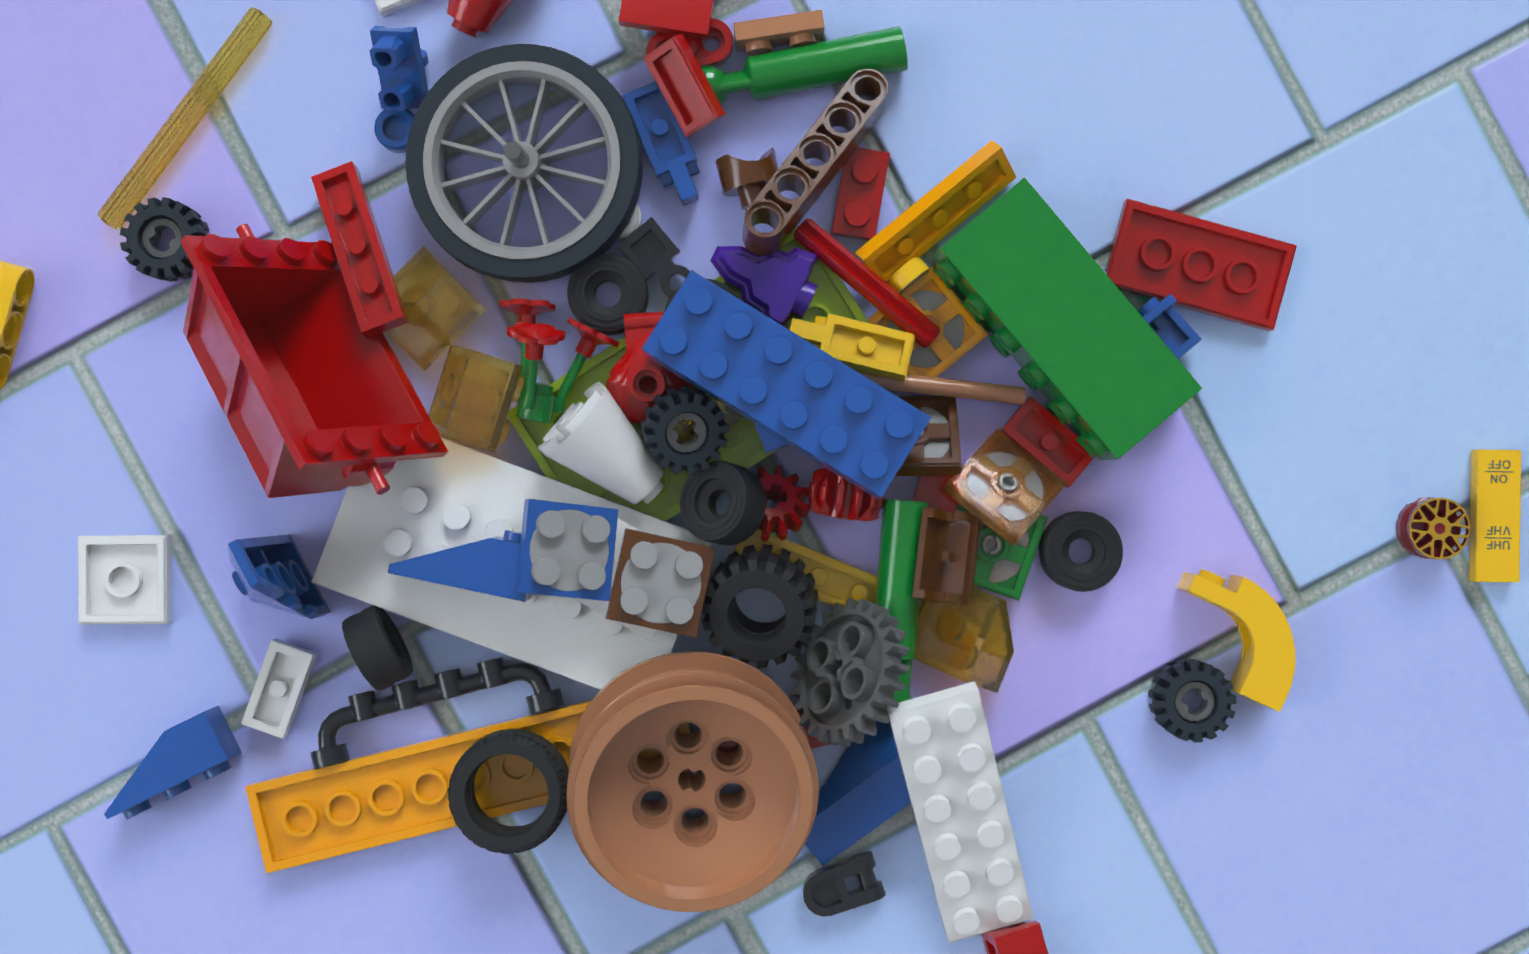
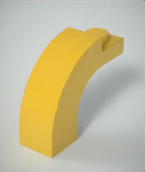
M1201 569L1198 575L1184 572L1177 588L1219 607L1233 619L1238 627L1242 649L1240 660L1230 680L1234 687L1231 690L1280 712L1292 685L1296 657L1291 628L1278 604L1264 589L1245 577L1230 575L1224 588L1223 585L1226 579L1207 570Z

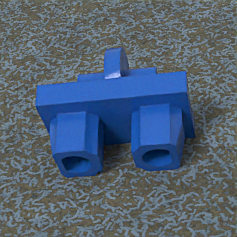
M374 26L370 30L373 47L369 52L372 65L378 70L381 91L378 93L381 108L393 111H404L407 108L418 109L428 93L424 67L429 63L427 52L420 48L417 27L393 29L384 26Z

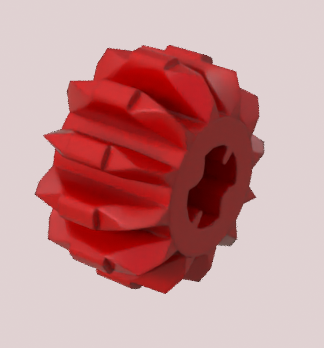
M781 465L775 468L774 475H769L763 466L757 469L756 476L764 487L766 505L768 499L777 501L776 508L766 506L764 518L758 528L762 530L761 540L763 542L768 541L771 532H775L781 541L787 539L788 529L799 532L803 525L801 518L807 517L810 511L809 504L804 502L808 498L807 487H796L799 481L797 473L790 475L788 478L782 477L783 468Z
M827 468L815 470L812 482H809V506L816 514L859 521H873L879 517L884 495L880 500H877Z

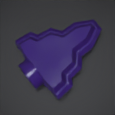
M717 246L710 260L725 282L741 290L743 302L784 326L791 314L803 318L818 288V285L808 281L818 255L797 247L789 253L778 249L771 255L757 256L743 246Z

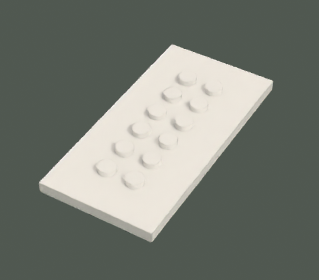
M441 437L449 452L444 457L396 461L394 468L384 476L390 486L388 492L377 495L371 483L361 486L348 485L312 579V583L602 690L611 680L630 667L650 658L670 654L678 634L657 630L652 640L649 641L615 621L605 619L604 615L573 598L531 594L529 600L522 602L389 574V564L496 536L503 537L505 530L522 532L525 499L619 509L618 518L642 532L711 547L712 543L697 538L688 529Z

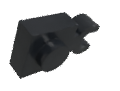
M652 217L618 244V248L640 269L646 281L656 273L658 274L661 289L668 298L674 292L669 286L670 279L676 275L686 279L690 273L686 267L675 265L672 262L680 254V250Z

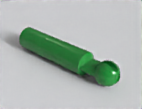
M897 26L749 56L746 58L743 70L724 73L722 70L709 65L701 66V69L722 105L729 94L747 91L757 101L846 83L855 72L862 69H874L882 75L905 71L908 69V59L901 27Z
M883 499L875 604L889 609V615L899 619L896 628L906 632L905 637L899 643L909 648V652L901 658V664L909 666V670L899 675V681L906 685L905 690H895L893 695L899 703L911 699L912 660L916 659L920 599L913 598L912 595L923 507H928V502Z

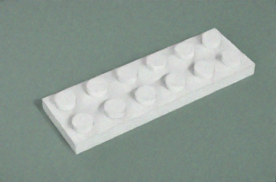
M975 681L899 702L898 708L888 706L886 710L948 942L1034 919L982 701Z

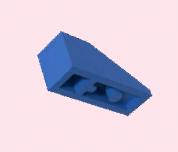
M505 530L503 537L496 536L389 564V574L526 602L531 597V594L515 592L521 532Z

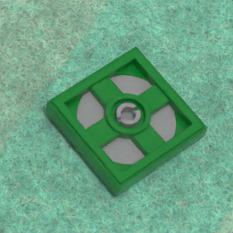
M959 500L956 510L982 517L974 586L1019 601L1048 517L1035 513L1030 519L1022 522L1014 533L1003 534L995 528L993 521L982 516L973 506H968Z

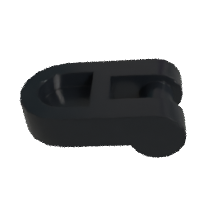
M871 851L862 852L847 860L810 873L805 879L802 888L807 908L819 916H832L875 902L886 896L882 881H877L873 870L876 866L873 853ZM857 875L860 887L848 892L844 879Z

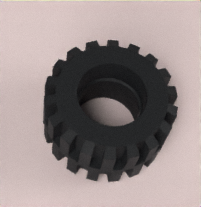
M763 544L761 551L756 552L754 545L744 547L740 555L737 551H734L728 555L725 563L721 562L718 565L707 587L702 613H705L702 620L704 631L712 630L709 637L712 645L716 647L721 644L724 647L721 654L724 656L732 657L734 654L740 657V661L749 664L750 660L757 661V668H767L771 659L774 660L777 666L786 662L788 653L793 657L799 653L802 643H807L811 635L818 609L816 608L818 590L813 589L815 579L812 573L806 575L804 573L806 564L800 558L794 563L790 561L791 552L783 548L780 555L772 553L773 545ZM749 588L766 589L774 593L781 600L786 614L773 622H756L745 616L739 609L736 595Z

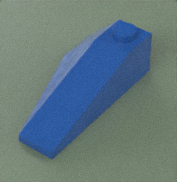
M290 534L236 539L228 544L230 562L235 569L232 572L233 581L243 595L248 594L251 601L309 619H315L331 612L317 584L312 583L313 577Z
M876 721L877 734L875 736L864 734V742L862 744L851 742L850 747L846 748L839 758L838 764L825 785L819 790L817 813L805 845L822 866L911 803L890 723L886 724Z

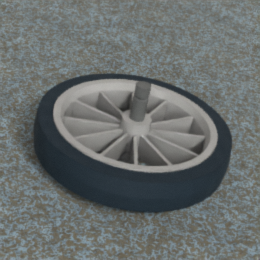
M511 44L490 48L476 53L452 67L434 84L421 102L414 116L406 146L405 164L409 192L421 221L434 240L450 256L467 268L482 275L510 282L532 283L559 279L572 274L574 270L584 266L600 254L605 253L616 242L628 225L635 210L642 184L643 157L640 136L635 120L619 92L603 75L583 60L565 51L536 44ZM525 83L540 84L527 139L524 142L522 141L507 86ZM550 86L560 89L579 100L536 145ZM500 89L515 141L506 143L470 107L483 96ZM587 109L597 119L602 129L603 137L545 153ZM466 111L503 146V155L449 141L454 127ZM607 147L608 167L606 180L554 168L550 165V163ZM446 149L503 163L499 167L445 182L444 162ZM550 175L603 188L597 204L586 219L547 183ZM506 176L464 220L461 219L450 200L448 192ZM515 185L500 244L475 233L471 228ZM542 186L581 222L573 231L550 242L536 189ZM526 190L530 194L543 245L512 247L510 243L523 192Z

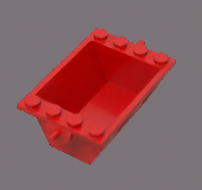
M241 224L236 228L240 238L219 237L215 234H207L206 236L184 235L180 242L194 270L183 333L268 498L341 491L348 485L361 486L368 483L373 485L377 495H381L390 490V486L384 476L394 468L396 461L444 457L449 452L384 334L380 333L366 338L360 332L332 243L326 240H319L318 242L295 241L290 238L282 240L258 239L254 236L248 224Z

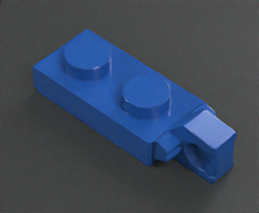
M656 81L622 95L635 120L640 139L656 177L660 179L663 188L674 184L683 206L698 200V193L691 179L692 176L700 173L697 165V156L689 138L685 137Z

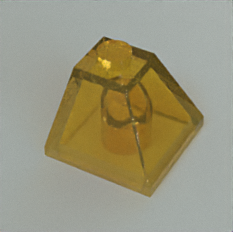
M423 246L394 275L409 323L385 332L426 371L487 308Z
M977 588L973 589L972 606L935 603L923 600L919 611L916 660L963 682L970 683L975 681L977 687L998 693L1014 653L1006 600Z

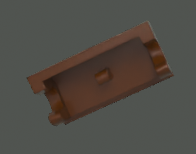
M923 507L913 598L935 603L972 606L982 517L958 510L952 513L936 508Z

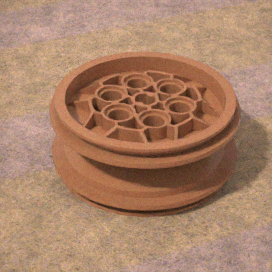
M692 651L664 654L638 663L611 680L594 697L579 720L569 755L567 782L569 822L578 846L589 864L603 879L625 895L656 908L679 912H704L731 906L752 897L774 882L792 864L805 845L813 827L819 799L817 766L805 727L799 724L801 717L792 701L772 679L758 669L729 656L709 652ZM687 722L694 723L699 727L696 732L690 735H682L676 731L677 727ZM728 740L739 744L731 752H722L717 749L722 742ZM646 748H655L661 752L659 757L652 760L643 759L639 756V753ZM689 768L690 771H692L693 773L700 770L698 773L694 775L689 770L681 773L684 769ZM730 783L742 786L734 794H726L720 791L725 785ZM650 791H659L665 795L662 799L653 802L643 798ZM699 808L704 811L702 816L695 819L684 816V813L689 809Z

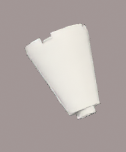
M596 382L583 393L588 398L584 404L582 402L576 405L573 403L542 439L544 443L539 445L537 449L545 456L634 505L643 500L647 504L664 487V483L660 480L664 471L655 458L652 457L643 440L607 388L602 383Z

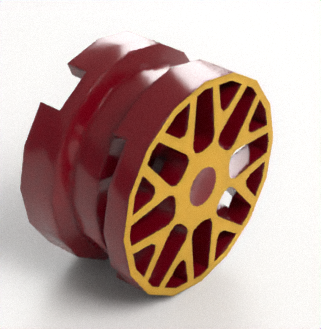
M1434 497L1417 498L1418 500L1406 504L1399 512L1396 521V536L1401 546L1411 555L1426 559H1449L1459 554L1468 543L1471 534L1470 519L1465 509L1453 500ZM1463 518L1465 520V525L1460 524V521ZM1461 528L1466 529L1465 535H1460ZM1464 538L1462 544L1460 545L1458 539Z

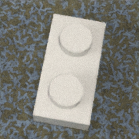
M279 639L271 640L241 724L281 739L288 737L318 653Z

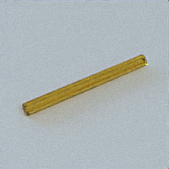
M254 7L248 9L98 211L97 216L101 221L114 229H121L126 222L124 218L127 213L132 214L135 209L133 207L143 200L272 26V21L267 15Z

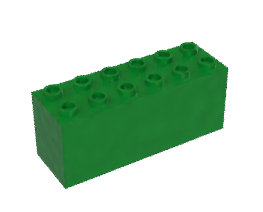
M1025 177L945 243L931 259L936 266L933 271L943 280L949 290L954 287L964 299L961 303L962 306L970 312L976 323L978 324L982 321L992 332L993 335L989 337V340L995 349L1005 358L1009 355L1014 358L1021 367L1017 373L1022 381L1034 392L1038 388L1050 401L1046 405L1047 410L1063 425L1068 423L1078 435L1076 441L1087 451L1091 458L1096 456L1099 461L1118 460L1202 389Z

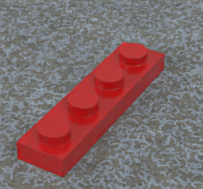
M353 161L311 176L360 332L366 338H370L409 323L357 166Z

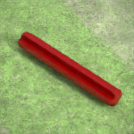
M807 218L798 226L794 233L795 240L811 253L818 255L817 258L901 330L915 335L914 341L921 347L926 348L930 346L938 337L940 328L816 222Z

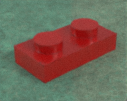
M857 147L843 165L831 235L869 241L876 235L890 153Z
M1031 396L1025 399L1024 405H1020L999 430L1065 488L1070 487L1095 458H1091L1087 451L1076 441L1078 436L1063 425Z

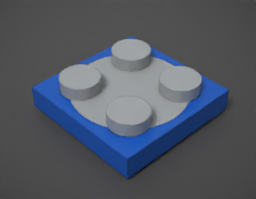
M525 499L515 592L610 601L619 509Z

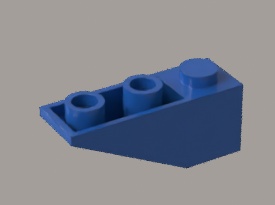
M219 705L185 720L161 734L105 811L106 819L122 812L126 820L152 807L148 799L163 792L166 800L192 788L188 779L203 772L206 780L232 768L228 760L242 752Z

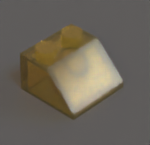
M450 345L428 413L440 436L495 453L498 444L502 445L509 432L510 420L507 419L511 402L518 400L523 388L524 378L520 376L523 366L472 349Z

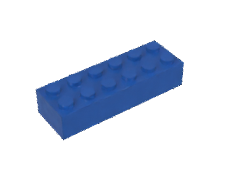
M693 270L686 277L642 347L646 357L877 500L883 497L931 419L924 412Z

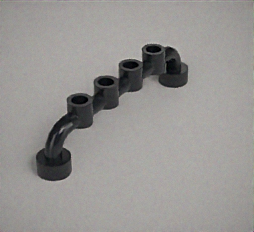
M503 657L477 663L479 672L462 677L460 668L434 674L436 684L419 688L417 679L394 684L391 686L393 695L376 699L375 690L348 696L350 706L342 707L330 713L322 722L318 732L319 750L310 752L313 767L315 770L350 760L346 743L340 745L336 743L337 731L347 724L454 698L514 681H525L531 685L534 695L527 696L526 701L529 714L564 706L561 689L551 690L546 675L537 667L527 663H514L505 666Z

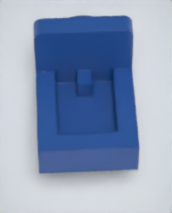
M1172 294L1168 295L1161 302L1156 297H1153L1138 312L1179 360L1202 339L1175 310L1173 305L1177 300Z

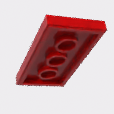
M1127 198L1123 203L1105 273L1120 291L1149 299L1156 297L1160 302L1172 294L1177 300L1174 306L1270 332L1275 328L1297 245Z

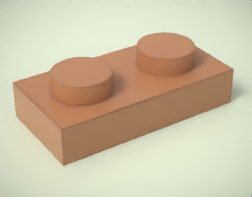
M822 10L733 23L736 51H746V54L749 56L772 52V47L790 44V48L816 43V40L823 39L825 28Z

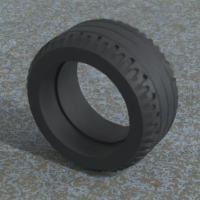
M507 729L482 737L460 757L450 777L448 800L456 825L475 845L491 852L514 854L539 846L556 831L567 812V763L559 750L551 742L531 731ZM513 754L529 760L540 770L547 784L548 802L539 818L526 825L507 826L492 820L482 811L475 796L474 780L478 769L486 760L495 755Z

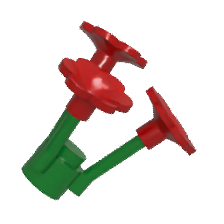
M523 298L499 301V308L518 315V322L514 326L507 327L506 332L508 336L516 338L521 342L520 388L517 398L516 416L526 420L551 423L553 412L563 414L566 398L586 358H591L596 346L611 345L618 347L620 342L569 317L567 323L578 331L581 339L575 349L578 353L557 395L554 396L552 395L553 386L536 382L538 361L543 359L544 345L558 344V341L565 340L566 333L555 329L554 326L549 324H536V316L556 311V305L550 304L546 300Z

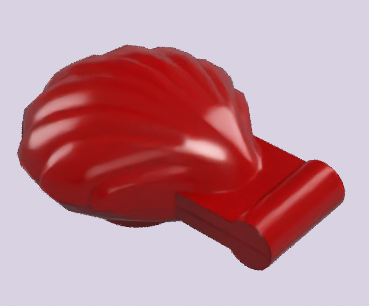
M663 311L624 314L626 353L610 370V377L607 379L606 388L627 419L633 423H641V420H646L647 416L644 411L647 405L652 408L655 404L653 398L659 394L663 397L667 395L666 389L672 387L676 391L681 390V386L691 388L690 383L652 361L642 351V347L663 316Z

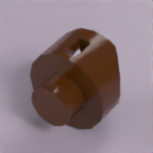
M773 147L764 153L759 160L745 161L727 154L718 158L715 162L723 195L729 197L739 196L741 209L747 210L752 201L778 170Z

